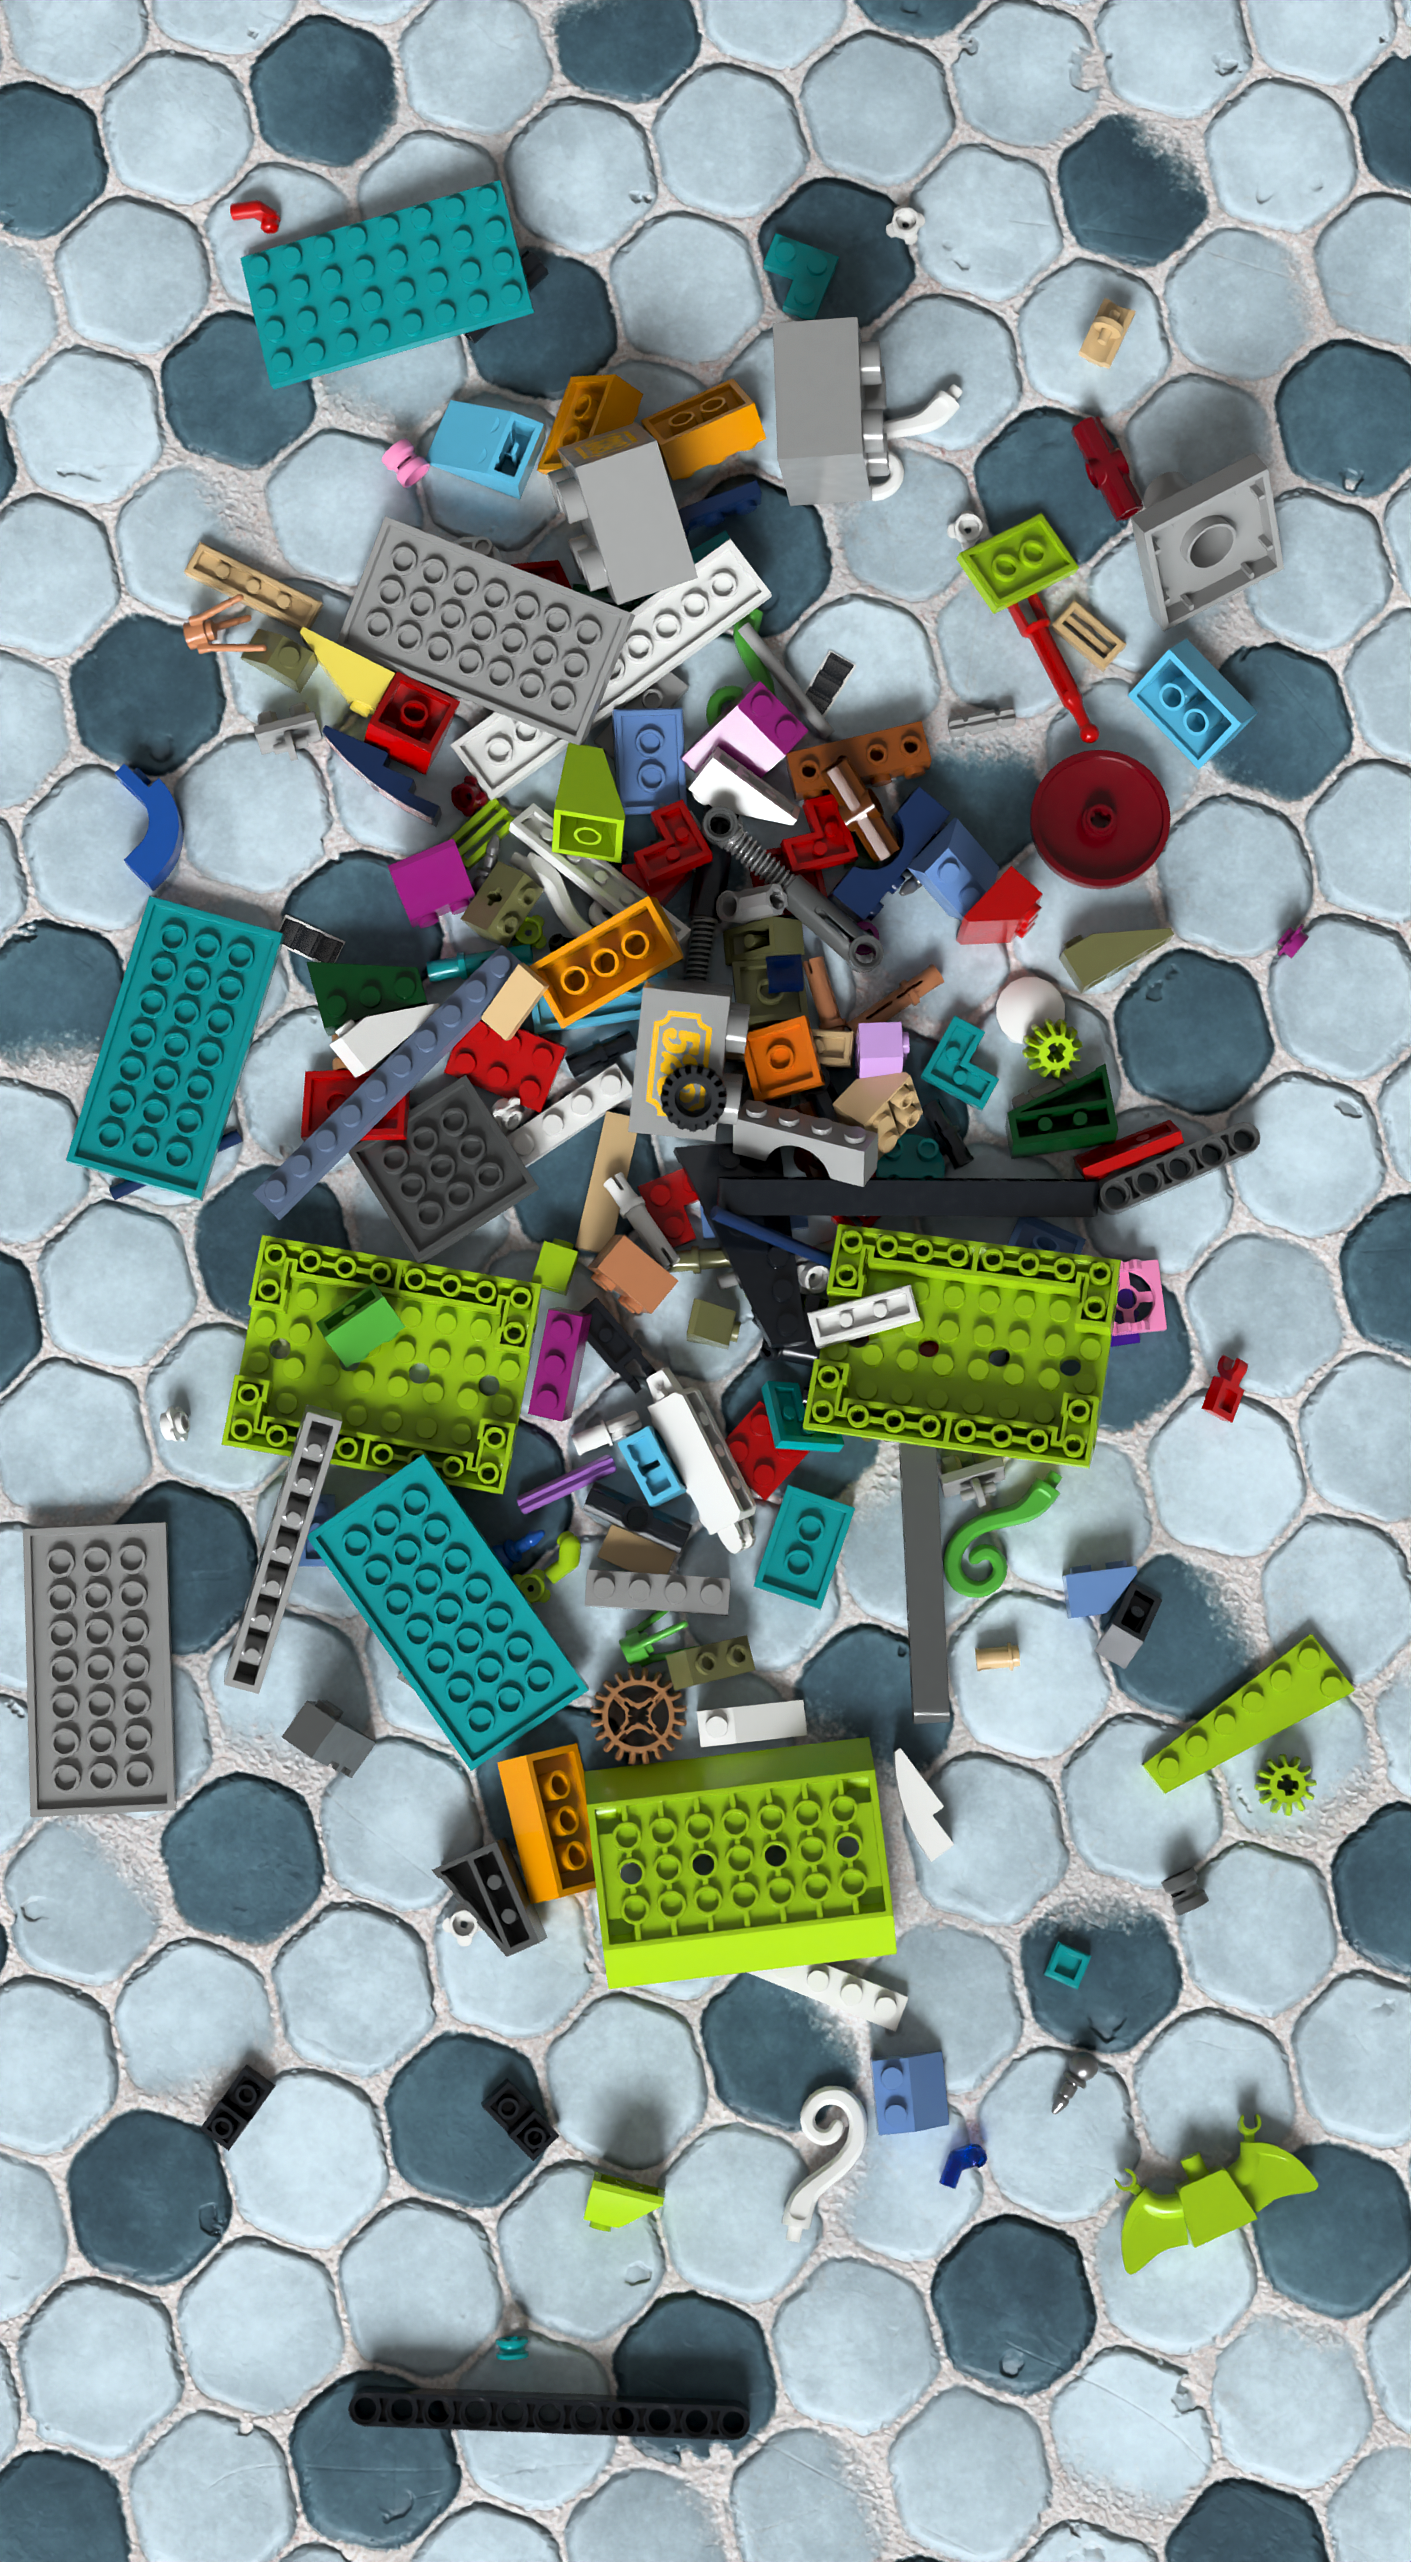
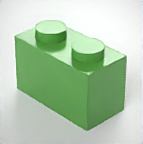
M372 1283L316 1322L323 1337L346 1368L353 1363L364 1360L370 1351L382 1343L391 1341L398 1335L400 1330L405 1328V1325L375 1283Z

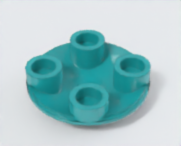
M903 1134L897 1140L895 1147L877 1161L875 1173L876 1177L944 1178L945 1163L936 1141L916 1134Z

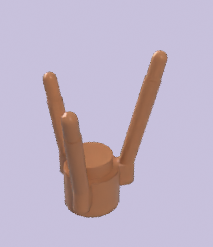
M237 594L201 614L188 617L189 622L183 623L184 637L188 647L191 650L198 649L199 654L207 652H254L267 650V646L264 644H212V641L218 639L217 631L251 621L250 615L232 618L215 624L212 619L206 620L243 600V594Z

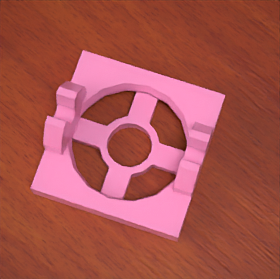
M1158 1259L1121 1261L1118 1292L1122 1289L1131 1290L1135 1296V1304L1130 1309H1123L1117 1304L1116 1310L1122 1312L1123 1323L1119 1324L1114 1321L1112 1336L1165 1331L1167 1325ZM1129 1272L1142 1277L1150 1286L1151 1291L1138 1292L1136 1288L1131 1286ZM1152 1302V1308L1148 1316L1142 1321L1135 1323L1134 1310L1138 1308L1140 1303Z

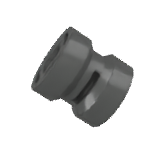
M1194 1867L1174 1874L1161 1882L1165 1892L1171 1894L1174 1900L1172 1907L1177 1916L1192 1911L1209 1901L1205 1890L1200 1889L1197 1884L1198 1876Z

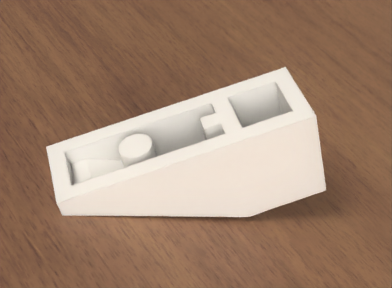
M718 746L694 775L688 788L692 792L693 797L702 805L706 806L709 804L713 808L718 806L727 807L734 814L788 825L795 824L801 810L800 807Z
M435 1003L368 1016L356 1023L350 1019L335 1031L338 1038L329 1045L356 1078L369 1071L413 1034L440 1005Z
M803 1700L697 1711L701 1747L807 1736Z

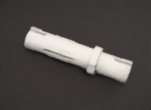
M622 1172L614 1175L616 1178L614 1180L612 1177L604 1183V1187L620 1207V1215L623 1219L627 1218L656 1262L665 1270L670 1268V1263L672 1266L677 1264L681 1258L676 1254L648 1213L642 1196L638 1197Z

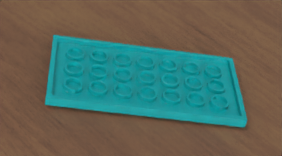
M501 180L240 258L269 382L274 390L535 313Z
M149 896L66 1158L68 1163L203 1201L285 937L283 933Z
M425 1453L308 1534L307 1538L471 1771L589 1690L585 1680Z

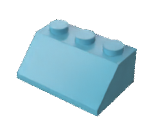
M1187 638L1168 649L1127 695L1198 770L1232 741L1258 714Z

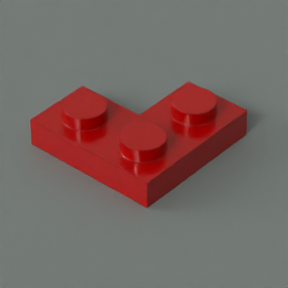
M833 794L805 800L802 807L811 833L783 839L780 844L788 870L790 869L789 874L799 875L855 862L858 858V853L851 832L840 816L838 802Z
M683 799L651 812V820L663 841L634 852V860L649 887L713 861L712 852Z
M683 1168L637 1186L640 1196L645 1201L648 1213L673 1249L697 1240L684 1207L698 1202L699 1199L695 1191H692Z

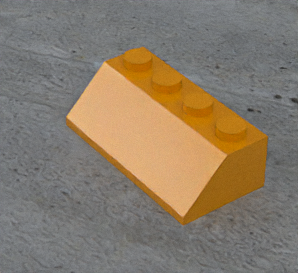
M647 896L528 967L550 985L543 996L561 1029H564L684 959L674 928L658 899Z
M577 1743L497 1762L530 1904L553 1900L596 1888L586 1803L585 1777Z

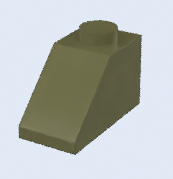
M259 628L249 644H264L267 646V650L243 652L240 657L243 661L298 693H301L318 665L312 651L284 635Z
M773 916L723 931L725 964L732 966L733 961L788 958L805 955L803 929L800 920Z
M694 1298L687 1329V1341L728 1350L730 1341L737 1342L741 1322L735 1321L736 1311Z

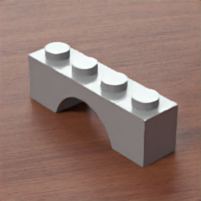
M747 1100L740 1108L737 1125H733V1153L766 1161L774 1149L785 1145L798 1146L810 1151L821 1160L828 1171L830 1179L861 1187L865 1186L877 1169L878 1133L864 1130L858 1126H848L833 1122L827 1118H817L792 1109H783L767 1105L761 1101Z
M587 1569L585 1606L728 1616L731 1579Z

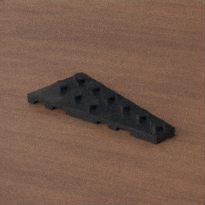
M733 1143L675 1147L674 1154L688 1177L687 1181L692 1191H695L701 1203L705 1218L726 1260H729L736 1275V1281L740 1289H743L752 1307L751 1311L769 1348L805 1345L807 1339L795 1254L710 1218L712 1208L717 1206V1177H784L780 1147L774 1149L766 1161L733 1153ZM740 1215L792 1237L790 1215Z

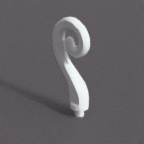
M952 384L946 392L939 390L921 411L885 421L884 433H887V439L920 435L938 429L960 408L957 399L963 393L962 390ZM889 452V478L881 484H872L871 501L884 500L890 497L899 489L903 482L905 473L903 464L898 456L892 452Z
M516 851L514 852L509 864L525 872L544 890L543 892L548 897L560 921L575 938L593 929L579 915L562 876L554 866L533 852H530L527 857ZM597 901L593 902L590 906L588 914L590 923L594 927L608 920L604 914L609 912Z
M825 2086L817 2089L809 2095L801 2109L800 2123L802 2131L809 2140L817 2145L825 2146L837 2142L844 2129L842 2121L838 2119L833 2120L827 2129H821L817 2126L815 2121L816 2114L825 2105H837L846 2112L849 2120V2131L847 2140L839 2153L806 2177L792 2192L787 2201L781 2222L788 2225L786 2240L800 2242L802 2229H810L814 2209L819 2197L851 2169L864 2149L868 2134L866 2111L857 2096L845 2087Z

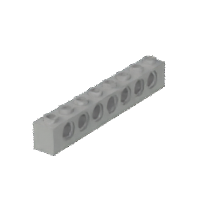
M306 1404L226 1665L224 1685L256 1694L260 1692L342 1425L341 1413Z

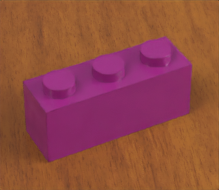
M561 1307L548 1310L528 1414L561 1422L572 1417L592 1314Z

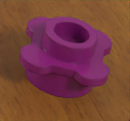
M1303 924L1297 930L1290 927L1278 941V944L1282 946L1277 954L1278 956H1281L1284 952L1292 959L1307 941L1309 936L1301 931L1304 928Z

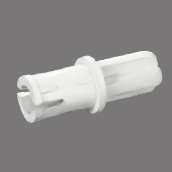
M631 1411L606 1422L601 1419L599 1420L601 1424L572 1434L571 1437L579 1456H581L583 1453L608 1443L612 1446L613 1441L640 1431L643 1427L638 1413Z

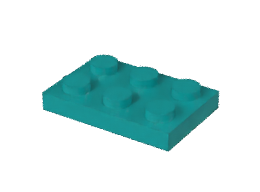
M788 1485L753 1587L821 1610L855 1508Z

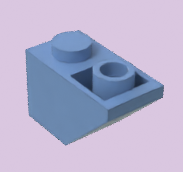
M1126 1560L1105 1563L1106 1570L1092 1571L1091 1565L1070 1567V1574L1062 1576L1068 1619L1106 1614L1137 1574V1566L1127 1567Z

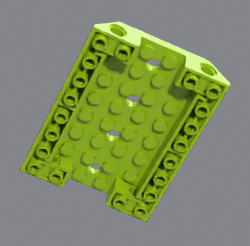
M838 1224L826 1290L829 1297L828 1307L911 1285L920 1321L868 1335V1343L861 1348L851 1346L849 1341L821 1348L819 1359H814L803 1429L1090 1468L1097 1440L1116 1315L1121 1260ZM926 1341H934L939 1345L937 1354L932 1357L922 1356L919 1353V1348ZM997 1350H1003L1009 1354L1010 1359L1006 1365L997 1367L989 1361L991 1354ZM1066 1360H1076L1081 1365V1369L1076 1375L1067 1376L1060 1370L1062 1363Z
M262 1235L248 1304L252 1309L239 1375L235 1374L221 1445L290 1457L306 1404L341 1413L342 1425L331 1457L330 1464L394 1475L425 1453L447 1485L504 1495L513 1458L537 1327L542 1284L424 1263L418 1264V1262ZM372 1283H375L395 1310L405 1328L400 1330L398 1335L391 1341L382 1343L370 1351L369 1355L360 1362L357 1369L345 1371L340 1365V1358L323 1337L316 1322ZM277 1340H286L290 1344V1353L283 1359H276L271 1354V1347ZM417 1364L426 1365L430 1371L428 1380L421 1384L414 1383L410 1379V1370ZM487 1376L495 1377L499 1381V1390L492 1396L483 1395L479 1390L481 1380Z
M869 1737L584 1771L586 1803L608 1989L897 1954L894 1913L876 1774ZM844 1837L854 1838L859 1846L858 1853L850 1858L843 1857L837 1849L840 1839ZM774 1845L782 1847L787 1855L786 1861L777 1867L771 1866L765 1859L767 1849ZM706 1854L713 1859L714 1869L710 1874L699 1875L694 1871L693 1861L698 1855ZM628 1863H635L642 1870L641 1879L635 1884H627L621 1878V1870Z

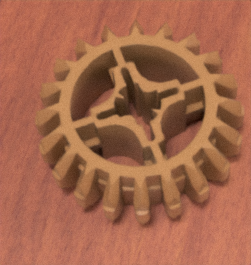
M628 1668L629 1680L626 1681L623 1680L619 1672L615 1673V1679L619 1684L613 1687L610 1682L604 1681L603 1686L610 1692L607 1696L596 1692L594 1697L604 1703L602 1708L591 1706L590 1710L593 1713H601V1720L591 1721V1726L598 1727L602 1725L604 1729L603 1732L595 1735V1739L599 1741L607 1736L610 1740L603 1750L609 1752L614 1745L618 1747L619 1750L615 1755L616 1760H621L624 1751L629 1752V1764L632 1765L635 1764L636 1754H642L643 1763L649 1764L648 1752L654 1751L656 1758L661 1760L663 1754L659 1747L664 1744L667 1750L673 1751L675 1747L667 1741L672 1735L679 1740L683 1737L680 1732L674 1731L675 1724L680 1726H686L687 1724L685 1719H676V1712L686 1711V1705L675 1707L673 1702L680 1699L682 1693L678 1691L670 1696L667 1691L673 1686L672 1680L667 1681L663 1687L658 1683L662 1678L661 1672L655 1674L653 1681L648 1680V1668L642 1669L641 1678H635L634 1668ZM632 1686H646L655 1690L642 1703L632 1702L622 1691ZM663 1698L669 1710V1721L664 1733L654 1724L651 1717L653 1709ZM613 1700L624 1709L626 1714L624 1723L615 1733H613L609 1723V1709ZM652 1701L653 1704L647 1709L649 1715L646 1716L649 1717L647 1722L653 1727V1730L639 1722L625 1730V1727L630 1723L628 1717L632 1716L629 1715L630 1709L624 1703L627 1702L631 1707L639 1710L643 1706L646 1707ZM635 1729L645 1730L656 1740L654 1743L642 1747L631 1746L622 1742Z

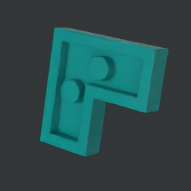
M775 233L763 263V269L793 280L783 304V311L805 320H816L838 265L839 256Z
M954 1015L920 1078L982 1112L999 1078L969 1063L985 1031Z
M766 1381L761 1390L775 1448L839 1452L844 1446L842 1434L803 1429L805 1408L799 1383Z

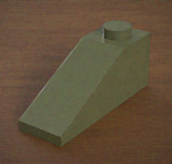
M1171 928L1096 933L1084 939L1081 935H1078L1063 945L1065 950L1062 952L1059 960L1082 994L1170 942L1174 933Z

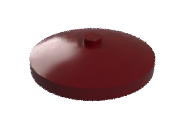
M1090 750L1064 759L1045 775L1032 801L1030 831L1039 856L1056 875L1080 887L1111 889L1135 881L1155 864L1168 839L1171 820L1170 808L1162 785L1155 775L1142 763L1119 752Z

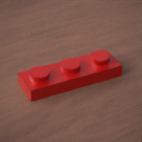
M1167 1120L1118 1139L1115 1143L1102 1145L1073 1157L1076 1169L1086 1181L1090 1179L1099 1180L1108 1176L1113 1170L1121 1167L1136 1166L1142 1162V1159L1152 1155L1170 1153L1176 1146L1183 1144L1184 1140L1181 1130L1171 1120Z

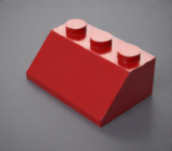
M1010 866L963 917L956 941L961 945L1010 943L1017 935L1022 939L1036 924L1034 921L1038 918V913L1042 909L1039 903L1043 893L1015 868Z

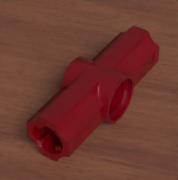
M1091 416L1080 421L1079 424L1072 428L1071 433L1086 461L1085 468L1090 482L1096 490L1100 489L1116 522L1131 518V516L1141 511L1144 505L1129 478V467L1122 451L1118 447L1114 448L1099 416Z

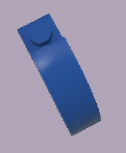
M123 764L115 772V775L119 782L146 807L149 816V826L144 839L124 859V862L154 892L173 871L180 857L184 837L182 817L173 796L160 778L148 787L152 782L140 769L136 768L132 771Z

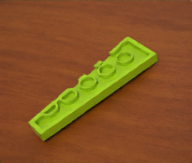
M1308 1634L1144 1762L1142 1766L1163 1794H1166L1355 1691V1689L1314 1636Z

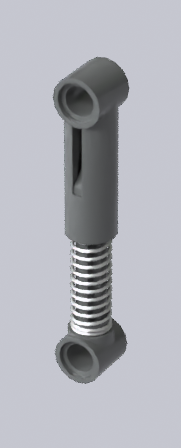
M718 806L706 813L701 824V832L704 839L712 845H717L721 849L724 848L726 851H730L731 855L736 854V859H741V864L746 863L745 868L750 867V872L755 871V876L760 875L759 880H765L764 884H780L782 890L787 894L788 906L785 908L840 955L852 970L858 973H866L880 964L884 953L880 941L868 935L801 874L798 876L790 875V869L784 870L785 865L781 867L780 861L776 863V857L771 858V853L766 854V849H761L762 845H756L757 840L753 842L752 836L747 837V832L743 830V825L738 822L737 816L732 810L727 807ZM717 817L723 818L728 823V832L722 835L714 833L711 830L710 821ZM825 919H827L832 925H834L841 933H843L852 942H848L841 934H839L832 926H830L825 921ZM866 945L872 950L873 959L871 962L862 963L857 959L855 952L858 946Z

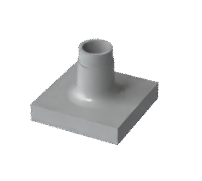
M1255 453L1195 484L1189 483L1181 473L1175 471L1166 472L1158 476L1145 491L1143 502L1146 509L1131 516L1150 615L1163 631L1284 569L1269 470Z

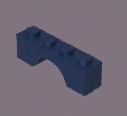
M918 786L891 817L901 845L892 861L886 867L876 870L852 867L829 893L828 899L856 923L862 922L866 918L872 921L884 907L880 900L888 891L893 895L902 885L906 878L901 874L924 850L923 847L930 838L934 839L948 825L944 821L951 813Z

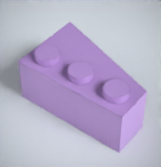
M902 1022L858 1024L854 1042L856 1079L902 1072L905 1060H907V1053H909V1032H902Z

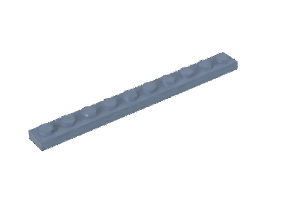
M501 945L253 1193L255 1198L280 1221L481 1020L483 1013L518 964L522 962Z

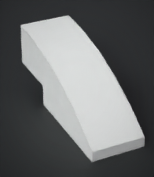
M898 1748L893 1752L894 1775L898 1797L915 1840L928 1860L932 1862L954 1845L933 1816L944 1806L902 1749Z

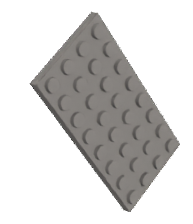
M385 516L336 643L376 664L396 672L398 671L408 677L580 746L585 744L635 615Z
M168 1523L23 1529L30 1817L177 1810Z

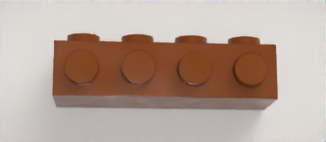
M918 721L789 752L786 754L785 763L794 799L797 802L830 794V789L823 780L821 771L833 762L848 757L863 784H871L872 787L887 785L892 782V778L904 775L905 779L923 776L925 770L930 769L932 760L922 722Z

